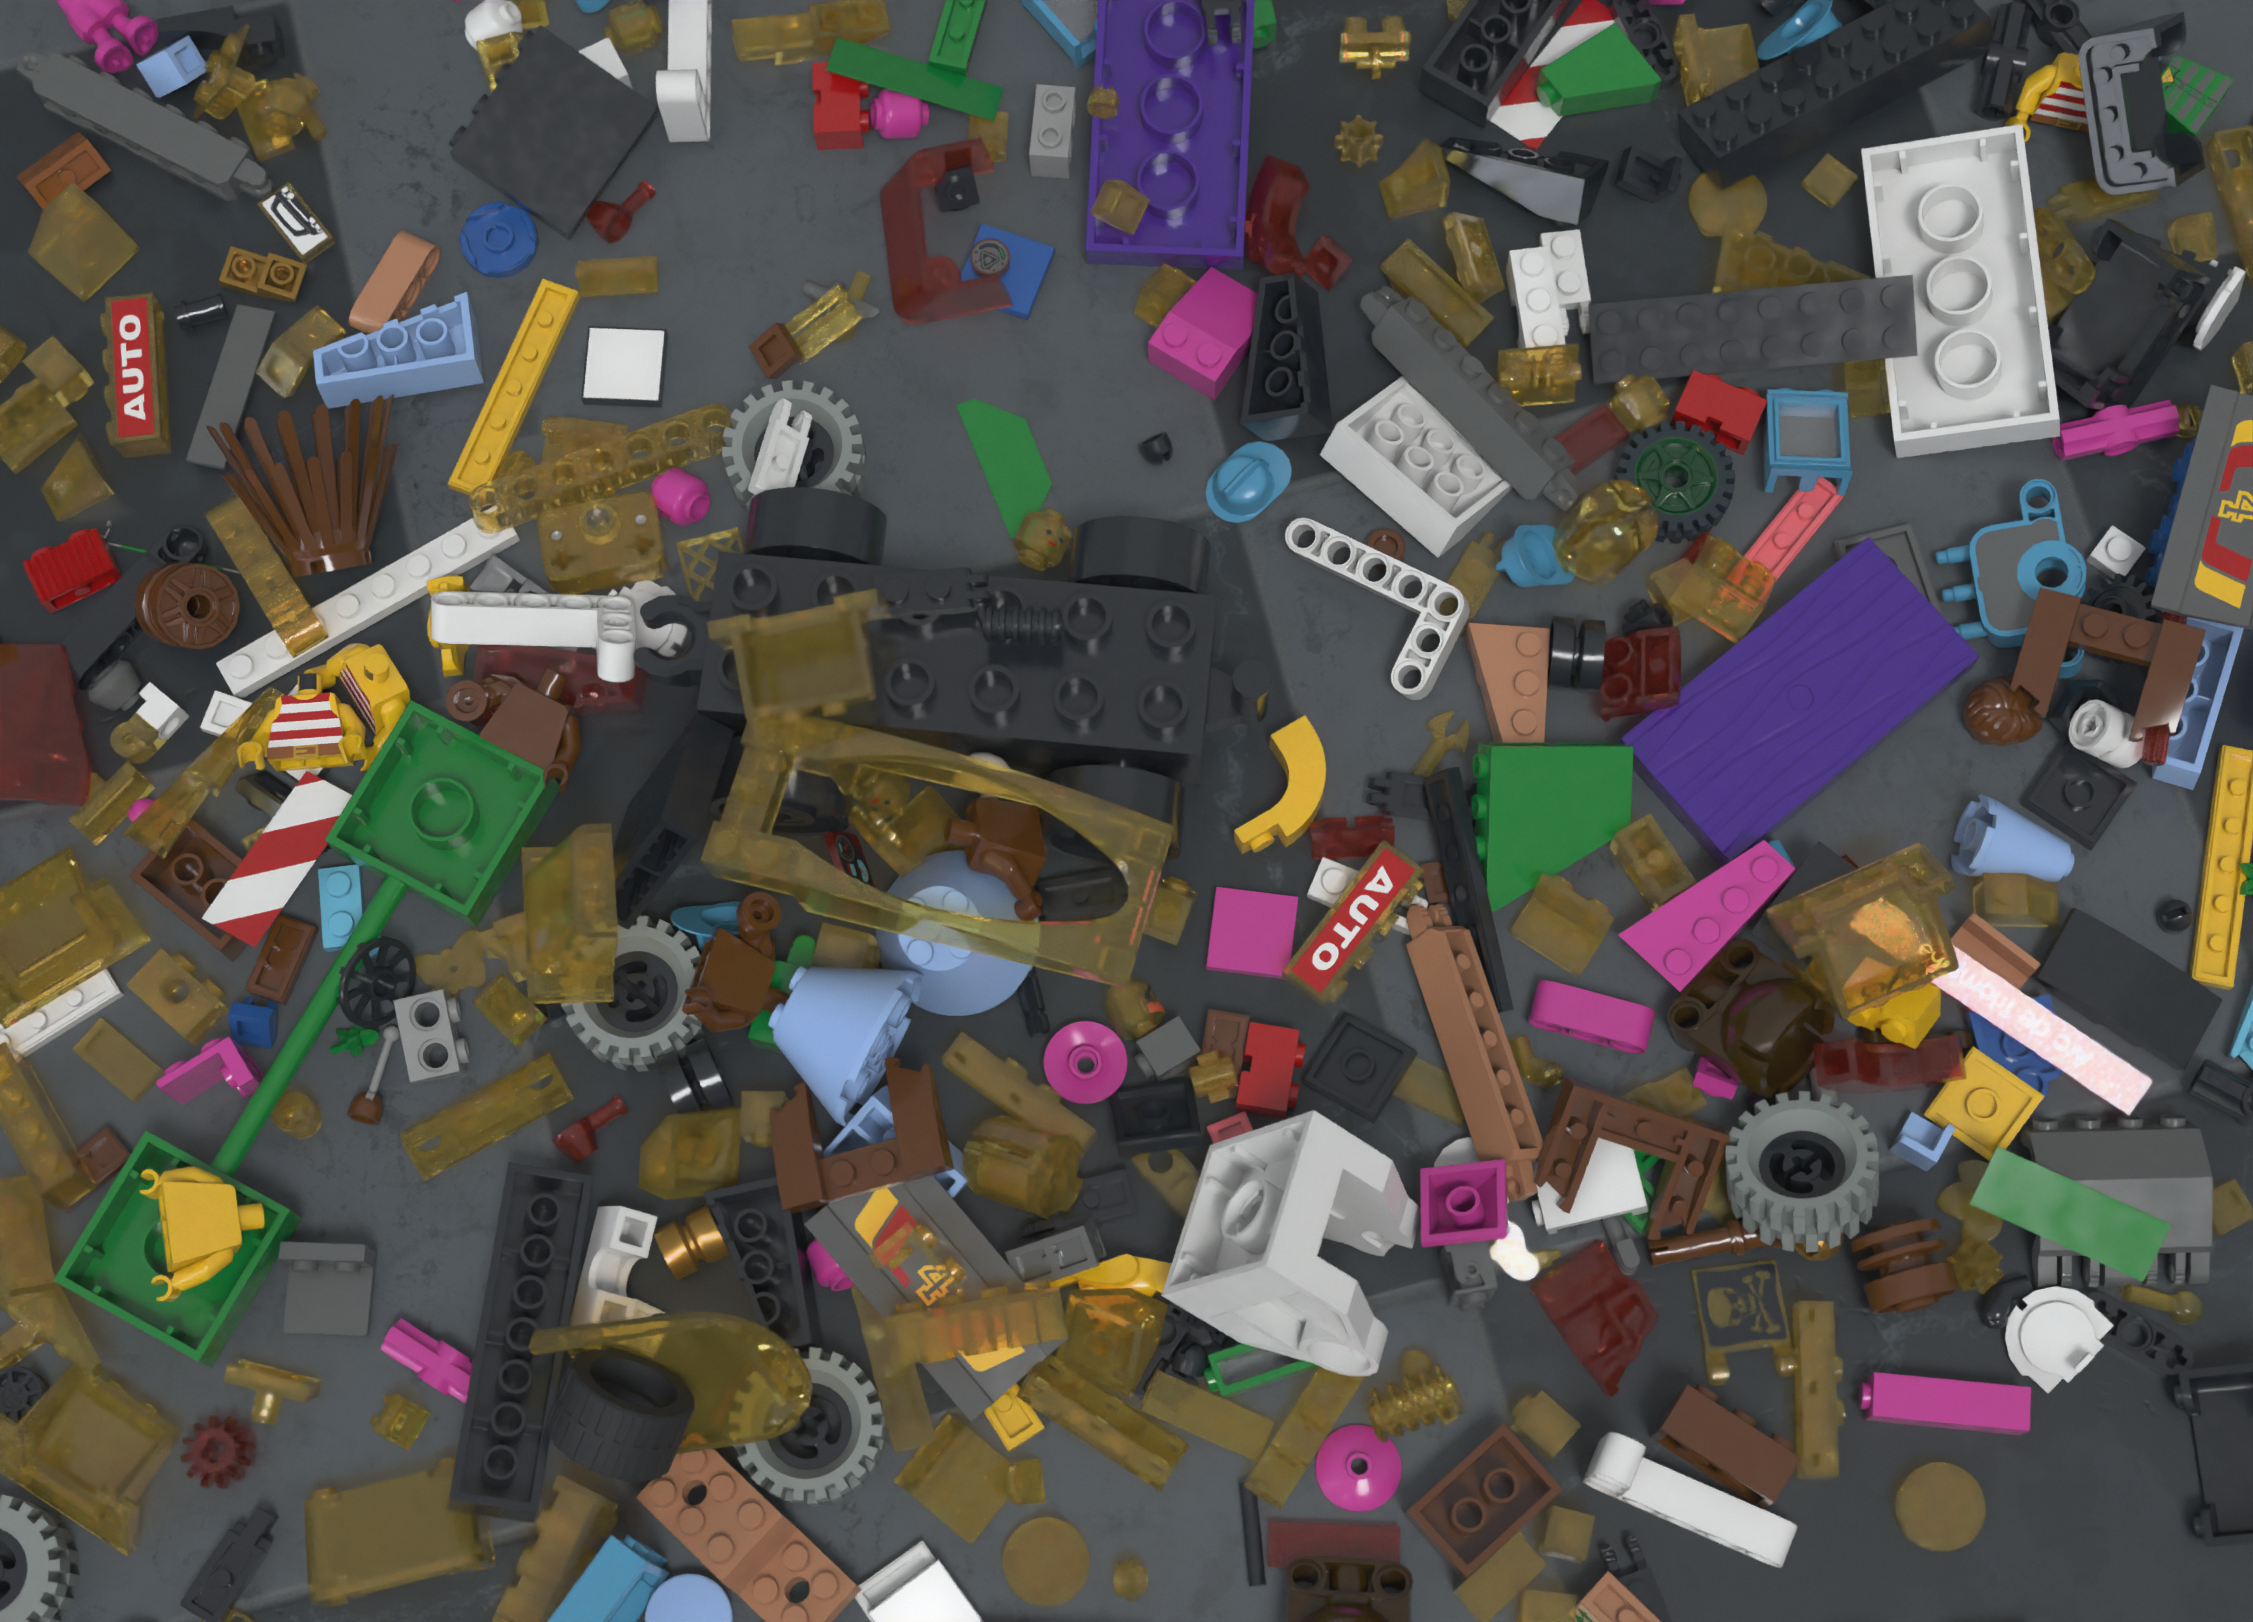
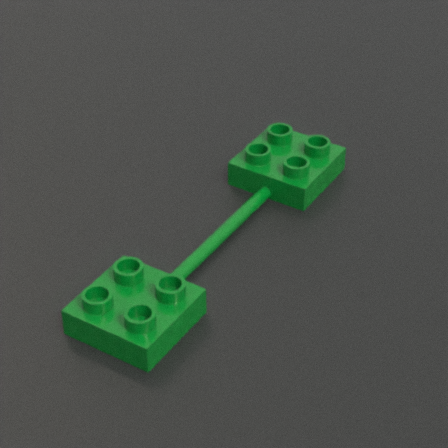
M411 700L325 839L326 843L336 854L378 875L384 881L211 1165L145 1131L53 1281L196 1361L213 1368L278 1260L280 1242H288L302 1220V1217L290 1209L233 1179V1176L338 1005L336 998L339 997V985L342 976L339 974L341 967H346L350 958L358 950L357 946L359 944H366L371 940L379 938L407 891L477 928L559 792L560 786L556 779L552 778L548 782V787L545 788L543 784L544 769L480 738L479 735ZM362 959L355 967V972H358L360 967L362 966ZM350 978L349 986L353 981V978ZM196 1166L220 1177L224 1184L234 1185L237 1206L262 1204L264 1228L241 1231L242 1245L238 1252L234 1253L230 1264L210 1280L186 1291H181L180 1296L174 1301L164 1302L156 1300V1298L167 1293L168 1284L164 1282L160 1285H151L152 1279L158 1275L173 1276L174 1272H167L158 1199H150L140 1193V1190L152 1188L155 1179L146 1180L141 1177V1173L144 1170L151 1169L162 1175L166 1170Z

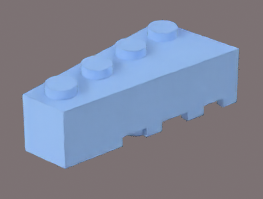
M465 292L454 296V302L437 308L433 304L420 309V315L402 322H398L397 319L386 322L381 330L368 335L360 332L313 350L316 385L328 409L348 406L353 399H359L360 403L374 401L380 395L383 396L384 400L392 394L396 398L484 383L477 317L468 293Z
M2161 611L2165 615L2166 620L2206 630L2175 736H2169L2168 725L2153 727L2152 779L2193 790L2203 767L2244 628Z

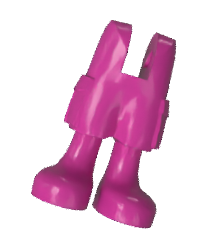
M55 0L67 15L71 28L74 29L79 37L88 44L98 45L94 55L95 63L107 73L124 71L133 64L131 52L120 40L110 35L108 32L109 28H115L139 56L147 54L158 38L157 23L146 15H139L129 19V8L123 0Z

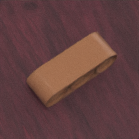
M400 231L393 239L354 303L349 315V325L361 332L370 334L381 330L386 322L397 319L398 322L404 321L438 265L441 255L440 247L410 232Z

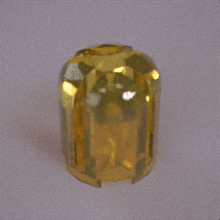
M1610 480L1608 483L1603 482L1593 487L1562 519L1558 526L1556 538L1553 540L1555 557L1566 573L1572 571L1578 577L1591 581L1589 585L1607 584L1618 578L1650 547L1657 537L1659 528L1658 510H1646L1653 503V499L1647 491L1628 480Z
M996 1116L982 1121L972 1132V1137L976 1142L967 1141L962 1154V1171L969 1179L966 1183L967 1186L976 1195L1045 1219H1049L1047 1216L1053 1215L1058 1210L1065 1212L1069 1210L1083 1184V1179L1077 1177L1079 1166L1078 1153L1084 1155L1083 1148L1078 1140L1071 1136L1007 1116Z

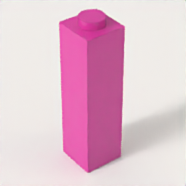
M1877 1372L1866 1377V1383H1861L1859 1387L1858 1405L1860 1409H1865V1421L2010 1435H2022L2030 1431L2031 1387Z

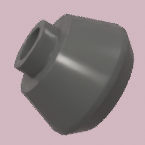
M117 659L105 668L87 689L89 701L111 711H115L118 708L126 711L140 698L138 688L141 682L132 663L128 660Z

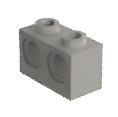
M1036 85L1029 152L1031 176L1070 179L1077 110L1075 87Z
M441 989L393 1000L410 1082L422 1084L466 1074L465 1063L470 1062V1052L466 1039H459L456 1023L462 1021V1014L457 997L451 998L450 992ZM428 1005H436L440 1012L439 1020L435 1025L425 1027L421 1022V1012ZM438 1045H443L448 1051V1059L443 1066L434 1068L429 1062L430 1051Z

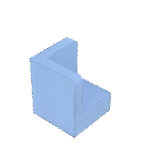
M189 35L136 64L158 98L188 84L210 70Z
M1911 1112L1889 1151L1927 1172L1938 1162L1956 1127L1948 1123L1943 1128H1940Z

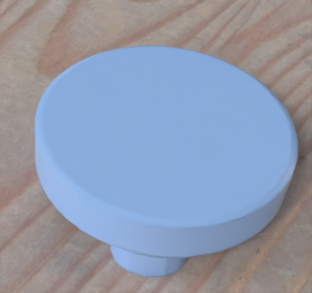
M682 1574L668 1579L655 1590L646 1608L645 1622H734L733 1603L725 1590L708 1577L698 1574Z

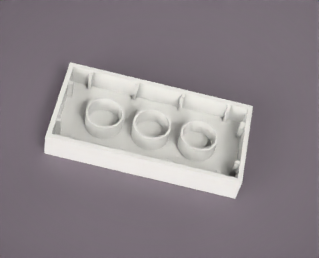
M2022 124L1861 149L1876 278L1913 275L1918 356L1885 359L1897 458L2059 437L2060 418Z

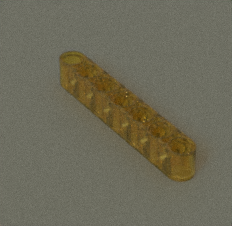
M709 404L482 484L474 488L469 497L473 522L477 529L484 533H497L663 474L671 468H680L722 453V447H726L723 439L725 427L733 429L730 419L731 413L723 405ZM712 425H720L724 427V429L719 432H710L707 430V428ZM676 438L686 440V443L677 446L669 442ZM640 451L649 453L647 457L642 459L632 457L633 454ZM604 464L612 467L606 472L594 470L599 465ZM562 478L574 480L566 486L556 484ZM531 491L536 493L530 499L519 498V495L523 492ZM486 505H496L498 507L490 513L480 511Z

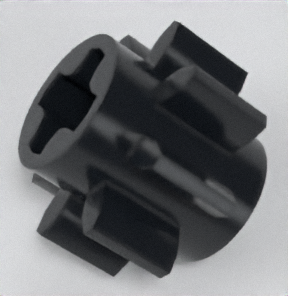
M1643 599L1631 606L1629 612L1624 615L1626 622L1622 625L1623 634L1634 648L1640 649L1647 645L1649 651L1654 652L1667 644L1666 640L1672 636L1669 630L1673 628V619L1669 611L1660 603H1654L1649 607L1646 600Z

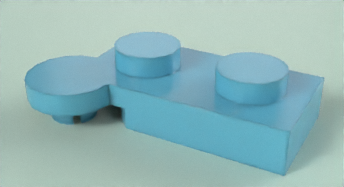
M357 864L318 869L323 949L326 952L342 950L365 912L363 869ZM379 947L370 951L371 960L378 955Z

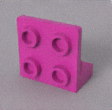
M228 1036L225 1039L217 1038L208 1042L201 1048V1054L188 1062L183 1060L171 1065L164 1071L165 1076L158 1079L156 1084L168 1096L180 1104H185L224 1079L232 1089L237 1088L243 1097L248 1095L252 1097L264 1075L252 1054Z

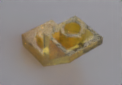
M319 306L313 307L272 343L255 373L282 398L293 396L308 368L314 365L313 350L340 341L346 331Z

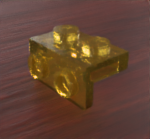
M35 378L30 383L20 386L14 395L0 406V457L15 474L19 473L78 425L39 378Z

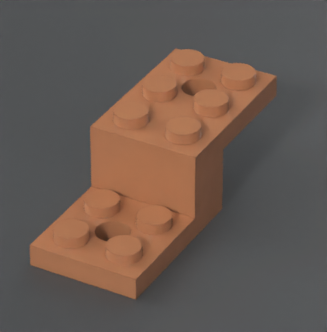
M697 1433L676 1454L669 1472L661 1476V1478L652 1480L636 1497L722 1583L739 1595L765 1622H833L862 1590ZM697 1485H706L707 1495L703 1502L698 1505H689L688 1494L690 1490ZM801 1581L808 1582L810 1592L807 1598L800 1603H792L790 1600L792 1587Z

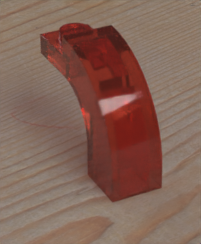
M1958 1035L1922 1040L1916 1049L1902 1043L1867 1044L1855 1038L1813 1045L1818 1087L1829 1091L1841 1093L1901 1092L1930 1088L1931 1084L1967 1079L1962 1041Z

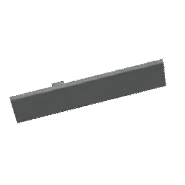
M237 304L186 457L187 463L226 469L228 461L206 426L216 429L231 452L230 446L220 431L219 424L220 422L227 423L235 436L237 435L276 316L275 311Z

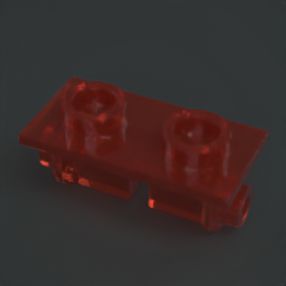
M1384 814L1355 817V828H1348L1347 817L1318 818V822H1310L1312 859H1322L1323 857L1327 859L1379 857L1385 847L1394 853L1395 826H1393V819L1384 818Z

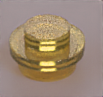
M1130 1557L1127 1561H1119L1116 1566L1115 1591L1118 1597H1126L1127 1601L1136 1602L1140 1593H1145L1147 1590L1148 1571L1146 1567L1141 1566L1138 1557Z

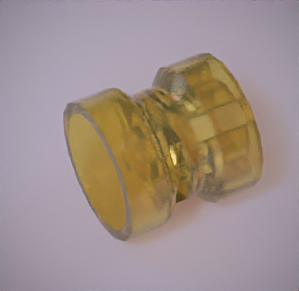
M294 1090L283 1094L271 1114L273 1122L279 1129L290 1137L299 1140L315 1135L320 1129L323 1120L322 1111L319 1106L302 1092Z

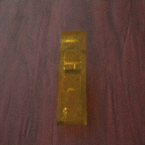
M856 1286L851 1287L894 1453L936 1442L914 1354Z
M1319 1367L1293 1410L1273 1438L1268 1449L1248 1477L1244 1487L1281 1510L1366 1376L1342 1375Z

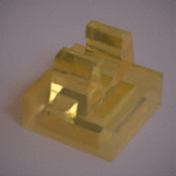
M396 1393L386 1395L382 1401L387 1405L379 1418L373 1416L370 1421L373 1426L372 1431L409 1451L431 1413Z

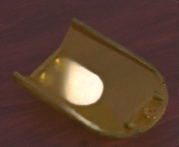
M703 1311L651 1313L534 1330L529 1345L533 1355L567 1350L571 1358L590 1349L625 1351L647 1358L678 1376L690 1389L691 1395L695 1399V1409L676 1454L758 1442L780 1436L799 1423L800 1416L809 1407L812 1396V1379L809 1370L800 1355L785 1340L757 1323L724 1313Z

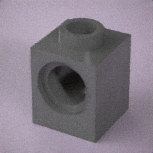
M1180 1016L1136 1041V1050L1139 1054L1134 1056V1060L1145 1078L1153 1076L1157 1083L1168 1080L1201 1058V1050Z

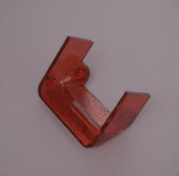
M981 137L925 148L915 152L881 189L880 200L893 307L899 318L907 324L919 325L1013 306L1012 298L999 274L961 281L960 270L951 258L945 256L929 258L921 189L938 185L944 179L947 170L964 165H970L974 175L994 172L995 164Z

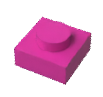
M1699 1057L1692 1086L1700 1088L1710 1096H1722L1732 1100L1738 1082L1702 1057Z

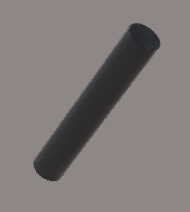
M1255 1481L1239 1483L1249 1587L1266 1585L1257 1486Z

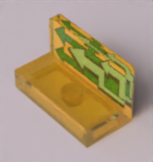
M1521 1530L1512 1536L1453 1592L1479 1622H1488L1547 1566L1524 1540L1526 1536Z

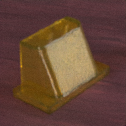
M871 589L833 597L835 604L762 619H755L750 614L707 622L710 640L726 650H734L746 720L749 722H765L780 719L781 725L794 724L805 721V714L822 711L823 716L840 715L848 712V705L875 699L876 688L868 622L891 617L888 600L877 589Z
M585 824L576 828L556 847L521 848L528 1004L613 1002L614 1000L613 972L618 929L611 824Z
M1921 841L1766 909L1771 925L1795 956L1800 959L1811 954L1833 1006L1843 1020L1869 1008L1880 1007L1886 1004L1889 999L1908 991L1921 989L1928 982L1960 969L1937 898L1957 889L1952 875Z
M70 846L0 887V1024L4 1029H7L151 942L148 932L108 878L104 876L93 883L80 859Z
M74 1362L18 1423L0 1413V1473L129 1557L138 1547L140 1539V1504L137 1502L178 1443L179 1429L162 1419L158 1412L148 1403H138L125 1395L124 1390L114 1381L109 1379L104 1381Z

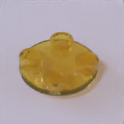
M1703 172L1691 187L1689 207L1693 218L1698 223L1699 230L1704 235H1717L1728 238L1739 237L1758 229L1766 213L1767 196L1763 185L1754 175L1721 191L1712 179Z

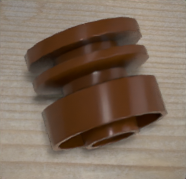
M172 562L157 566L144 576L137 587L134 600L137 621L148 636L161 644L197 650L213 647L226 639L237 624L240 610L238 593L229 577L215 567L197 563Z
M1937 1218L1923 1220L1905 1219L1872 1229L1865 1236L1855 1239L1850 1243L1853 1254L1874 1253V1256L1857 1263L1858 1270H1879L1881 1276L1864 1286L1872 1314L1892 1311L1902 1314L1935 1305L1939 1303L1938 1299L1960 1290L1952 1262L1931 1263L1930 1255L1946 1247L1944 1239L1924 1241V1237L1941 1230Z

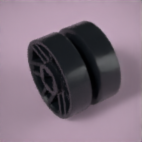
M1552 617L1547 690L1567 691L1570 686L1571 677L1575 675L1576 692L1598 694L1605 652V620L1584 618L1577 638L1576 623L1573 617Z
M705 1038L685 1046V1053L689 1063L687 1065L684 1064L676 1051L656 1059L662 1079L686 1129L706 1121V1114L702 1104L704 1102L707 1103L715 1116L735 1108L728 1087Z

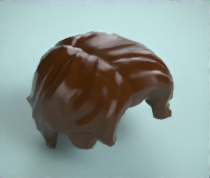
M2001 676L1982 681L1967 696L1963 706L1965 725L1973 738L1980 744L2007 746L2022 743L2035 737L2042 728V721L2034 713V708L2039 704V701L2022 686L2013 695L2010 692L2012 676Z

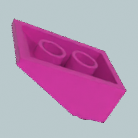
M1211 267L1169 311L1149 340L1148 362L1215 401L1251 348L1258 294Z

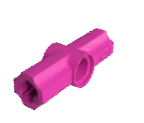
M2170 400L2130 409L2126 405H2114L2100 410L2090 418L2060 424V436L2052 437V446L2055 455L2061 461L2101 452L2105 456H2116L2131 451L2141 443L2176 436L2180 431V417L2176 405H2173Z
M401 1318L391 1327L380 1349L402 1365L417 1372L418 1378L448 1397L451 1394L465 1403L472 1368L471 1362L473 1360L444 1341L440 1340L438 1342Z

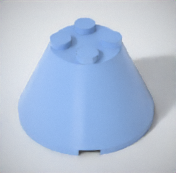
M944 851L915 862L901 873L890 886L881 903L877 917L876 946L883 969L916 971L924 976L920 999L918 1003L914 1001L912 1003L927 1011L941 1015H974L990 1010L1010 998L1024 981L1029 971L1032 970L1040 943L1039 917L1029 923L1021 921L1014 909V904L1018 899L1014 898L1004 882L994 876L971 870L967 866L965 851Z
M800 966L795 972L789 985V989L793 990L786 1005L781 1003L777 1005L771 1015L768 1026L773 1028L772 1034H774L773 1041L836 1123L846 1126L855 1116L849 1113L856 1103L864 1105L886 1072L884 1058L894 1057L911 1022V1019L905 1017L911 1002L918 1003L924 979L922 974L908 970L812 966L809 969Z

